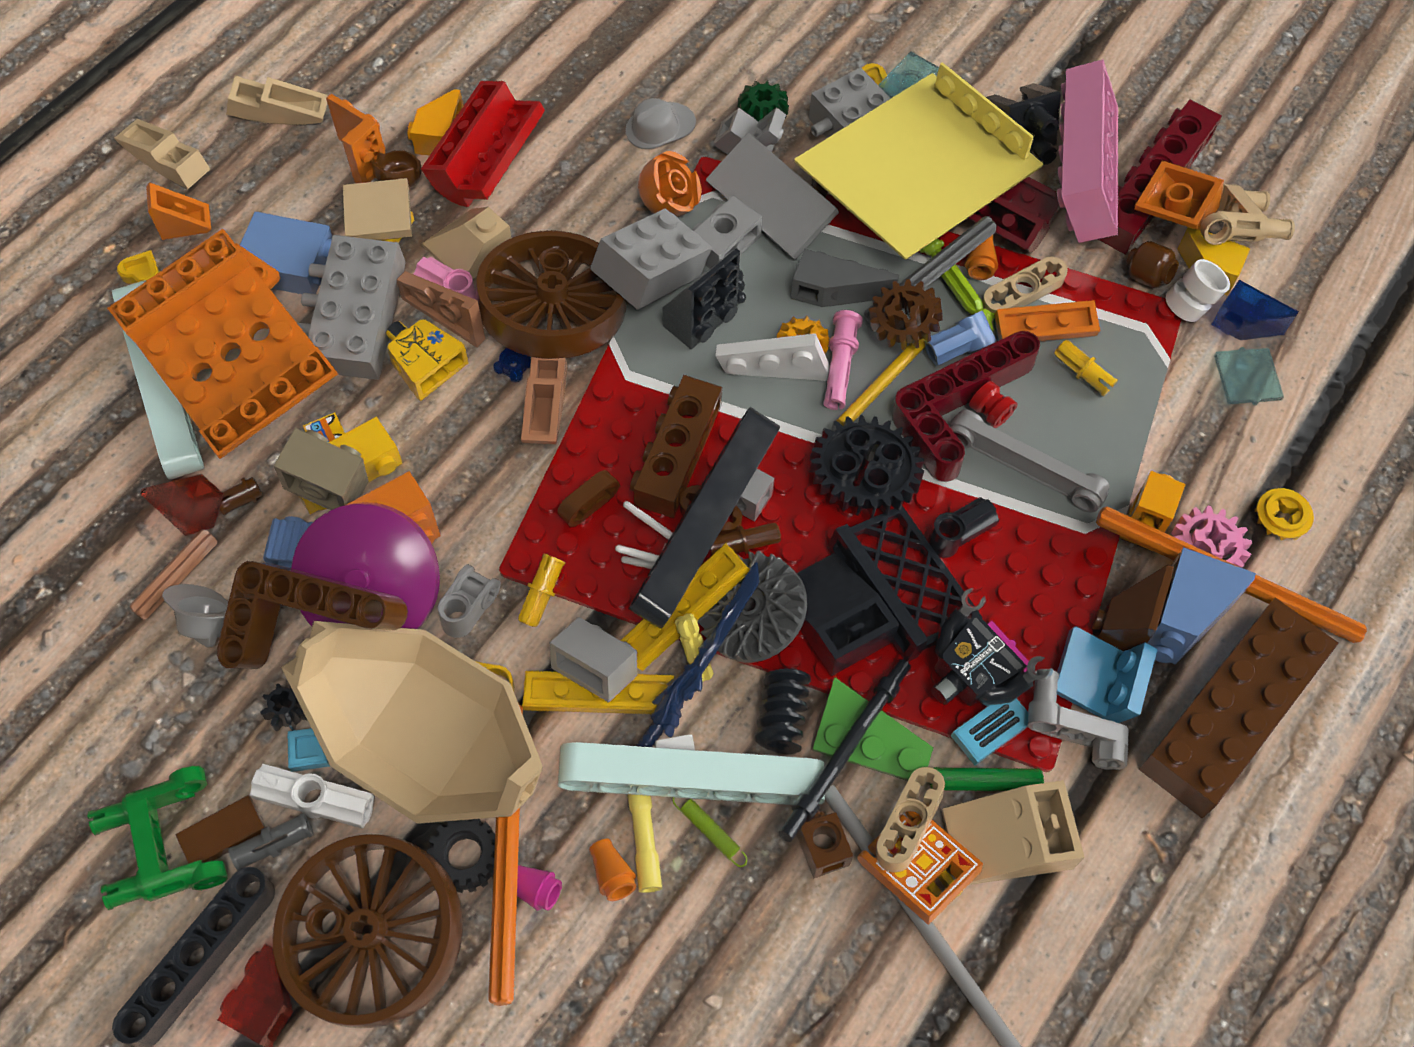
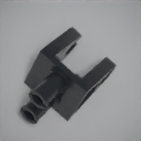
M1032 83L1019 88L1022 94V101L1019 102L996 94L986 97L1034 136L1030 153L1039 159L1043 165L1050 164L1055 160L1057 149L1054 146L1057 145L1061 99L1059 91Z

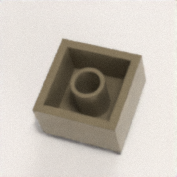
M294 428L274 464L283 489L329 510L344 506L361 497L369 482L361 454L347 445H341L339 448L328 443L327 438L316 431L307 430V432H303Z

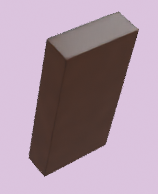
M247 795L175 835L188 864L199 860L205 863L214 861L229 853L228 848L261 834V829L265 828V825L253 800Z

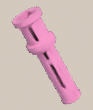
M841 310L833 316L835 330L834 336L829 341L832 359L823 403L825 407L831 410H838V403L840 409L845 408L851 359L858 351L859 342L856 338L858 329L862 326L863 321L862 316L854 311Z

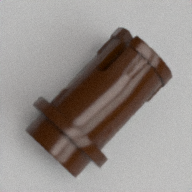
M243 477L241 478V483L213 495L215 502H218L219 510L224 516L251 501L254 503L258 502L257 498L263 494L253 477L249 479Z

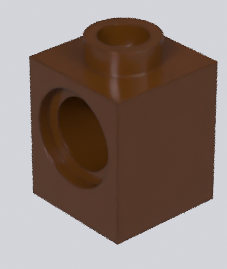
M824 811L817 812L810 822H805L797 833L813 879L850 866L854 857L837 813L825 815ZM819 834L827 835L833 841L834 846L829 849H821L815 845L813 838Z

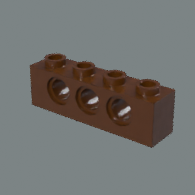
M683 375L678 387H672L668 398V405L670 407L667 414L661 413L655 429V433H657L654 443L648 442L643 455V462L645 464L642 471H635L630 484V490L634 491L635 506L671 518L675 517L680 506V496L688 487L722 406L723 387L687 375ZM683 415H692V416H694V417H692V418H683L682 416H683ZM680 443L682 445L678 447H673L669 444ZM660 471H667L670 474L666 476H660L656 473Z

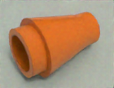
M993 235L968 254L965 267L968 270L969 276L974 279H989L998 268Z
M602 839L595 842L589 848V851L593 858L600 894L606 895L608 901H618L629 896L637 887L634 881L636 874L615 849L610 839Z

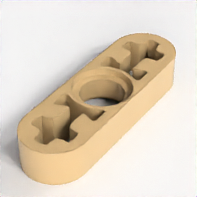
M1046 257L989 287L985 291L982 300L983 309H988L990 312L995 313L997 309L1027 306L1062 286L1068 271L1067 265L1057 257ZM1046 270L1050 273H1057L1056 277L1053 274L1044 277ZM1019 282L1029 283L1033 291L1031 293H1021L1017 290L1016 284ZM994 298L996 301L1004 299L1003 305L1001 306L999 303L992 304V299Z
M921 767L911 774L877 841V861L883 869L889 872H901L911 864L943 798L945 781L942 774L936 769ZM926 782L932 783L933 788L927 790L924 801L918 800L920 786H924ZM906 811H914L921 816L922 822L915 827H909L904 825L899 817ZM899 835L904 838L901 853H897L893 858L888 856V849L892 850Z

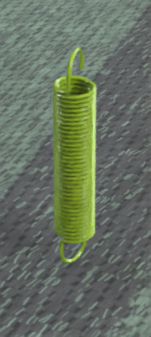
M673 797L675 807L727 859L731 860L738 867H744L747 864V856L742 851L741 853L746 858L745 864L738 865L730 859L739 851V845L694 800L689 799L680 809L675 804V797Z

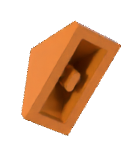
M150 182L147 184L148 212L162 240L208 233L211 230L209 204Z

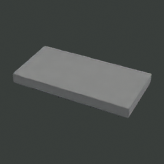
M749 132L706 178V181L724 198L729 200L732 196H735L763 216L761 231L794 260L798 258L804 249L839 213L835 206Z

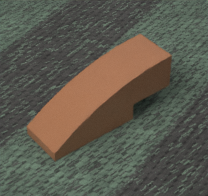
M531 357L530 376L527 377L521 434L522 443L557 444L566 387V358L542 359Z

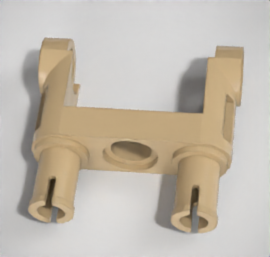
M1223 184L1220 206L1217 209V213H1212L1203 219L1200 225V232L1204 239L1212 245H1219L1227 240L1260 242L1264 238L1290 240L1294 235L1295 223L1292 219L1267 218L1263 214L1270 204V194L1268 191L1243 190L1239 185ZM1218 221L1224 222V226L1219 233L1208 234V229L1213 223Z

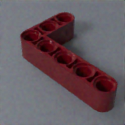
M1029 331L1016 332L901 388L897 392L892 413L893 423L897 428H903V437L913 436L911 447L919 446L921 448L918 457L924 458L923 464L935 479L942 482L956 479L961 471L965 455V448L962 442L942 416L969 403L974 394L987 382L993 381L999 387H1002L1032 371L1040 349V341L1034 333ZM942 458H948V459H950V460H952V461H946V460H943Z

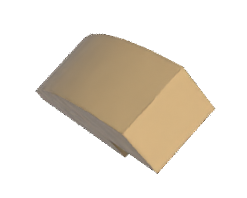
M235 76L228 97L226 115L272 124L306 125L322 123L327 107L326 97L329 95L267 77L266 83L262 84Z
M136 119L115 137L117 143L148 167L187 189L210 170L198 149L180 143L173 132Z

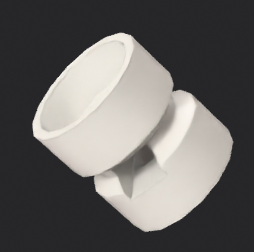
M1204 259L1197 260L1183 275V278H1180L1166 293L1167 304L1178 317L1185 321L1196 322L1212 307L1211 304H1215L1230 289V281L1218 265Z

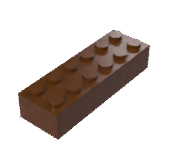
M1275 597L1251 625L1139 770L1200 818H1204L1218 805L1339 642Z

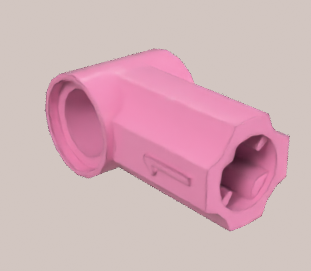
M423 257L417 263L414 275L476 300L473 278L468 271L463 269L453 270L432 257Z

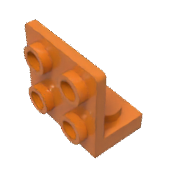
M330 94L326 97L338 139L343 143L354 182H371L375 178L371 161L374 160L376 162L378 153H386V147L379 130L380 125L372 115L364 114L354 108L349 101L341 100L335 95Z

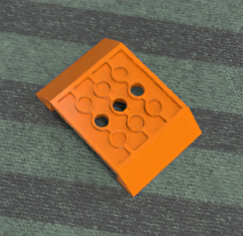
M224 229L212 235L107 308L124 332L137 344L200 429V434L219 459L338 375L334 367L304 333ZM269 329V334L265 339L260 341L254 340V335L258 330ZM241 349L240 355L235 360H225L226 354L230 350ZM212 369V373L207 380L197 381V375L200 371Z

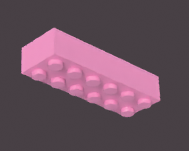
M1099 60L1066 69V82L1061 84L1065 103L1060 105L1064 123L1060 124V135L1063 144L1059 145V155L1063 166L1058 167V176L1062 188L1057 189V197L1060 208H1066L1067 227L1069 231L1075 232L1078 243L1118 235V105L1104 60Z

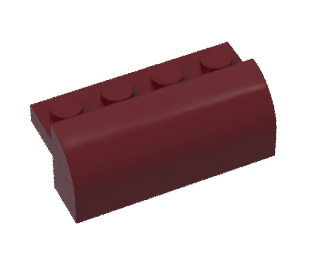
M1027 177L969 216L968 219L977 223L985 216L990 217L997 226L995 232L997 235L1029 252H1033L1048 233L1049 226L1060 208L1057 191Z

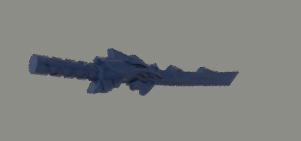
M757 561L747 573L736 595L721 610V620L710 637L698 648L699 654L694 662L685 665L684 671L680 676L667 683L668 687L653 700L652 703L657 706L651 714L653 722L635 746L653 747L655 741L660 738L663 732L668 737H673L674 730L679 725V718L682 717L681 709L683 708L684 701L691 700L696 691H702V673L718 651L759 584Z

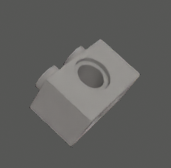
M732 196L724 204H719L708 219L703 223L696 224L692 229L693 232L699 234L704 241L712 246L705 265L711 268L736 248L740 251V255L744 253L761 237L763 216L735 196Z

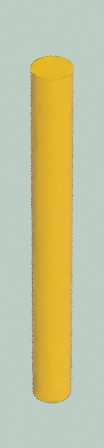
M924 339L919 340V348H915L910 343L836 421L844 426L845 419L849 416L854 422L925 348Z

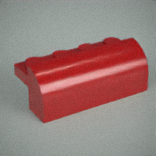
M480 81L422 166V172L438 193L455 204L469 207L474 199L488 200L515 156L523 147L526 139L536 127L539 119L545 112L544 107L540 101L515 100L505 81Z

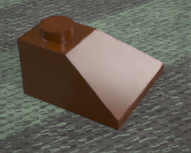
M1170 565L1162 567L1112 598L1105 610L1098 609L1092 624V629L1097 631L1096 637L1123 652L1142 643H1148L1157 630L1174 567Z

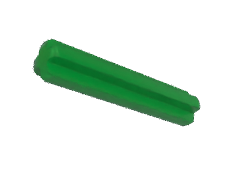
M934 767L944 778V790L1008 791L1027 785L1044 783L1043 772L1040 769Z

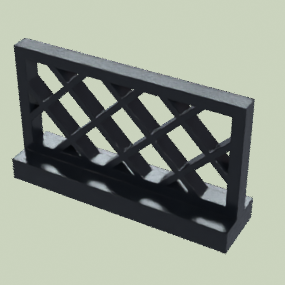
M902 506L899 511L893 508L889 510L888 515L884 513L879 514L853 527L845 524L835 529L827 546L831 554L835 553L877 592L899 623V627L892 643L903 659L909 662L917 658L923 650L935 645L940 628L948 618L946 616L948 604L961 607L963 605L962 595L964 591ZM897 518L905 529L904 536L886 531L887 522ZM864 533L877 537L876 549L862 545L856 536ZM883 539L902 545L900 557L881 551ZM907 547L920 550L925 557L924 564L906 559ZM878 560L897 565L896 576L892 577L882 574L877 567ZM903 567L922 573L920 585L901 579ZM927 576L940 578L945 585L944 592L925 587ZM903 589L918 594L916 606L902 603L897 596L898 590ZM923 596L942 601L940 614L921 608ZM967 597L968 603L974 606L969 597ZM978 610L972 611L970 613L971 617H973L975 614H978L981 618H983ZM919 617L938 623L937 633L926 637L918 626Z

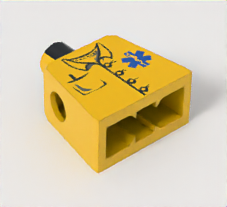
M425 319L419 320L410 328H407L402 322L396 321L387 329L386 335L392 340L387 346L391 363L419 401H422L469 363L465 345Z

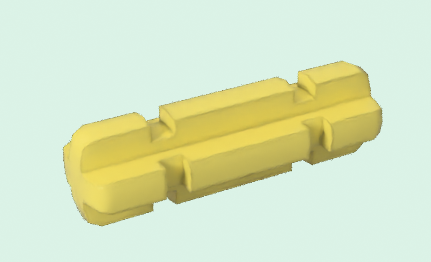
M687 613L676 618L675 624L678 633H680V640L687 661L692 664L699 654L698 648L703 643L701 634H699L700 629L693 614ZM708 664L702 673L703 682L713 677L714 673L711 664Z

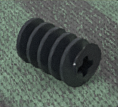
M776 669L765 674L763 678L765 687L761 691L763 701L759 705L761 715L757 719L759 729L755 733V741L761 747L780 754H795L802 750L801 745L792 742V740H801L804 737L803 731L794 728V726H802L806 722L805 717L797 713L806 711L808 707L806 702L800 700L809 696V689L802 686L811 682V676L808 673L795 669Z

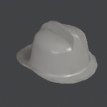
M650 98L638 104L633 116L630 117L626 124L625 133L628 140L634 146L641 149H654L691 134L695 128L696 118L694 113L685 105L676 102H665L658 98Z
M179 584L166 588L163 591L162 597L174 611L178 632L183 636L195 639L208 648L213 647L216 639L221 635L228 601L216 591L204 586Z

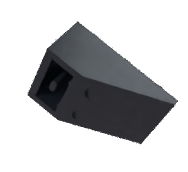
M737 248L709 268L662 307L663 327L689 349H693L700 342H706L718 326L723 322L727 323L732 320L737 313L740 251Z
M835 553L797 573L804 584L807 595L806 616L800 630L831 676L894 642L899 623L879 594Z

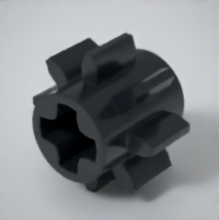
M278 683L276 684V689L269 695L263 694L262 697L267 703V708L261 710L260 713L265 720L272 719L270 725L275 731L281 729L282 726L289 727L292 731H295V725L299 724L301 720H307L291 687L290 689L282 687Z

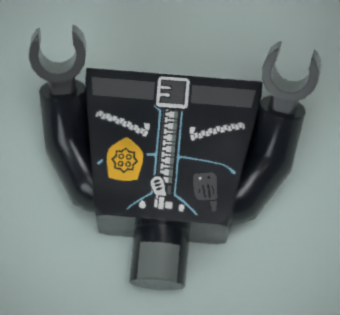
M974 588L967 589L962 595L963 605L956 607L940 628L935 647V654L939 660L935 664L934 669L942 679L931 687V692L943 705H947L957 695L968 706H973L978 702L985 706L1010 703L1033 687L1035 679L1046 680L1050 678L1053 669L1050 668L1043 675H1038L1035 672V665L1042 661L1044 657L1036 656L1026 665L978 614L971 617L970 613L972 611L979 610L984 606L986 597L982 598L978 606H972L968 603L967 597Z

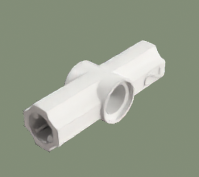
M262 764L256 770L251 782L250 796L253 799L300 811L309 818L317 819L322 817L362 829L369 822L375 799L372 793L324 781L316 774L308 773L302 775ZM321 790L317 800L311 803H304L305 797L310 791Z

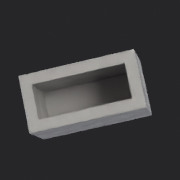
M580 617L549 642L551 668L607 702H610L637 676V650L627 642L616 639L604 632L599 626L592 625Z

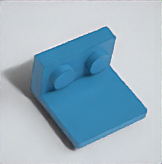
M1073 627L1069 630L1057 671L1059 673L1057 695L1102 719L1116 723L1139 716L1157 648L1147 643H1142L1123 652L1078 627Z

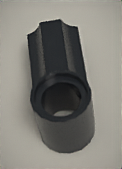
M979 497L953 513L946 512L940 514L934 522L927 541L939 557H951L957 553L960 546L998 524L999 518L996 508L989 499L985 500ZM941 533L949 534L952 538H948Z

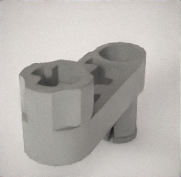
M1039 669L1036 673L1043 675L1048 669ZM1053 670L1052 676L1046 680L1035 679L1033 701L1029 703L1028 728L1048 736L1093 748L1092 762L1095 764V767L1106 770H1121L1127 767L1128 727L1120 723L1064 708L1057 704L1059 673Z

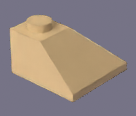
M490 207L472 208L422 244L436 260L453 270H466L474 279L485 257L499 244L511 239L510 226Z

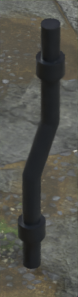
M899 659L887 677H882L873 688L874 695L854 721L828 764L808 792L801 794L793 804V813L778 832L784 841L792 842L804 823L810 822L820 809L819 802L842 771L868 728L885 704L891 703L899 693V685L911 669L909 662Z

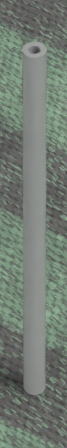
M834 785L830 786L825 794V800L833 811L837 813L838 818L862 851L866 850L875 858L876 856L868 850V845L873 841L872 837ZM895 896L1001 1047H1022L933 922L928 925Z

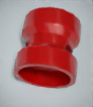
M993 381L984 384L969 402V407L976 413H984L986 422L995 429L1009 419L1018 405L1010 396L1005 397L1003 394H1000V387Z

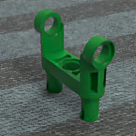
M189 766L171 773L167 781L127 793L121 802L88 811V819L93 818V821L88 823L94 835H99L102 832L126 824L130 825L138 870L134 876L101 886V893L107 894L102 896L107 910H112L114 907L141 898L145 901H154L190 888L193 890H206L217 887L228 880L223 861L202 863L199 860L171 870L168 868L157 809L195 797L196 792L204 789L208 784L203 767Z

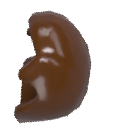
M393 150L385 154L378 153L376 162L374 160L371 161L373 174L377 181L407 178L410 189L421 176L422 166L420 160L405 150Z

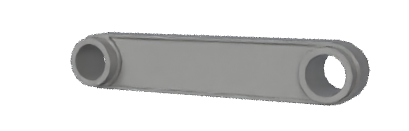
M961 410L949 425L962 442L964 448L971 447L1071 498L1074 505L1083 511L1096 512L1108 496L1110 485L1103 477L1093 473L1084 474L985 424L982 418L973 411Z

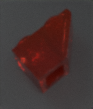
M202 473L141 489L140 493L185 536L197 533L202 529L213 528L224 497V493Z
M265 944L260 952L256 951L248 960L244 969V974L246 975L238 988L232 989L224 998L220 1006V1012L222 1013L217 1020L263 1047H272L293 1013L290 994L284 986L276 967L273 948Z

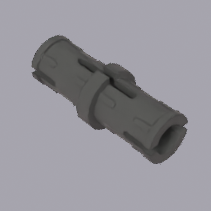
M302 813L298 817L274 828L267 826L261 829V834L228 848L235 868L239 870L270 855L275 858L282 854L281 850L307 837H312L314 833L308 818ZM284 834H287V836H285V837H283V838H281V839H279V840H276V841H274V842H271L270 844H268V845H266V846H264V847H262V848L255 849V848H257V847H259V846H261V845H263V844H266V843H268V842H270V841H272V840H274V839H276V838H278V837H280V836H282V835H284Z

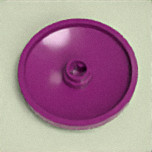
M362 502L348 504L320 516L307 528L299 540L291 566L295 570L394 595L403 599L406 603L408 614L401 628L419 629L428 619L435 606L440 586L437 556L427 535L416 522L404 513L378 503ZM300 610L311 626H313L314 621L350 624Z

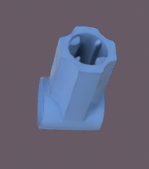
M983 310L956 322L955 326L932 335L930 342L924 340L925 350L935 366L966 352L972 353L996 342Z

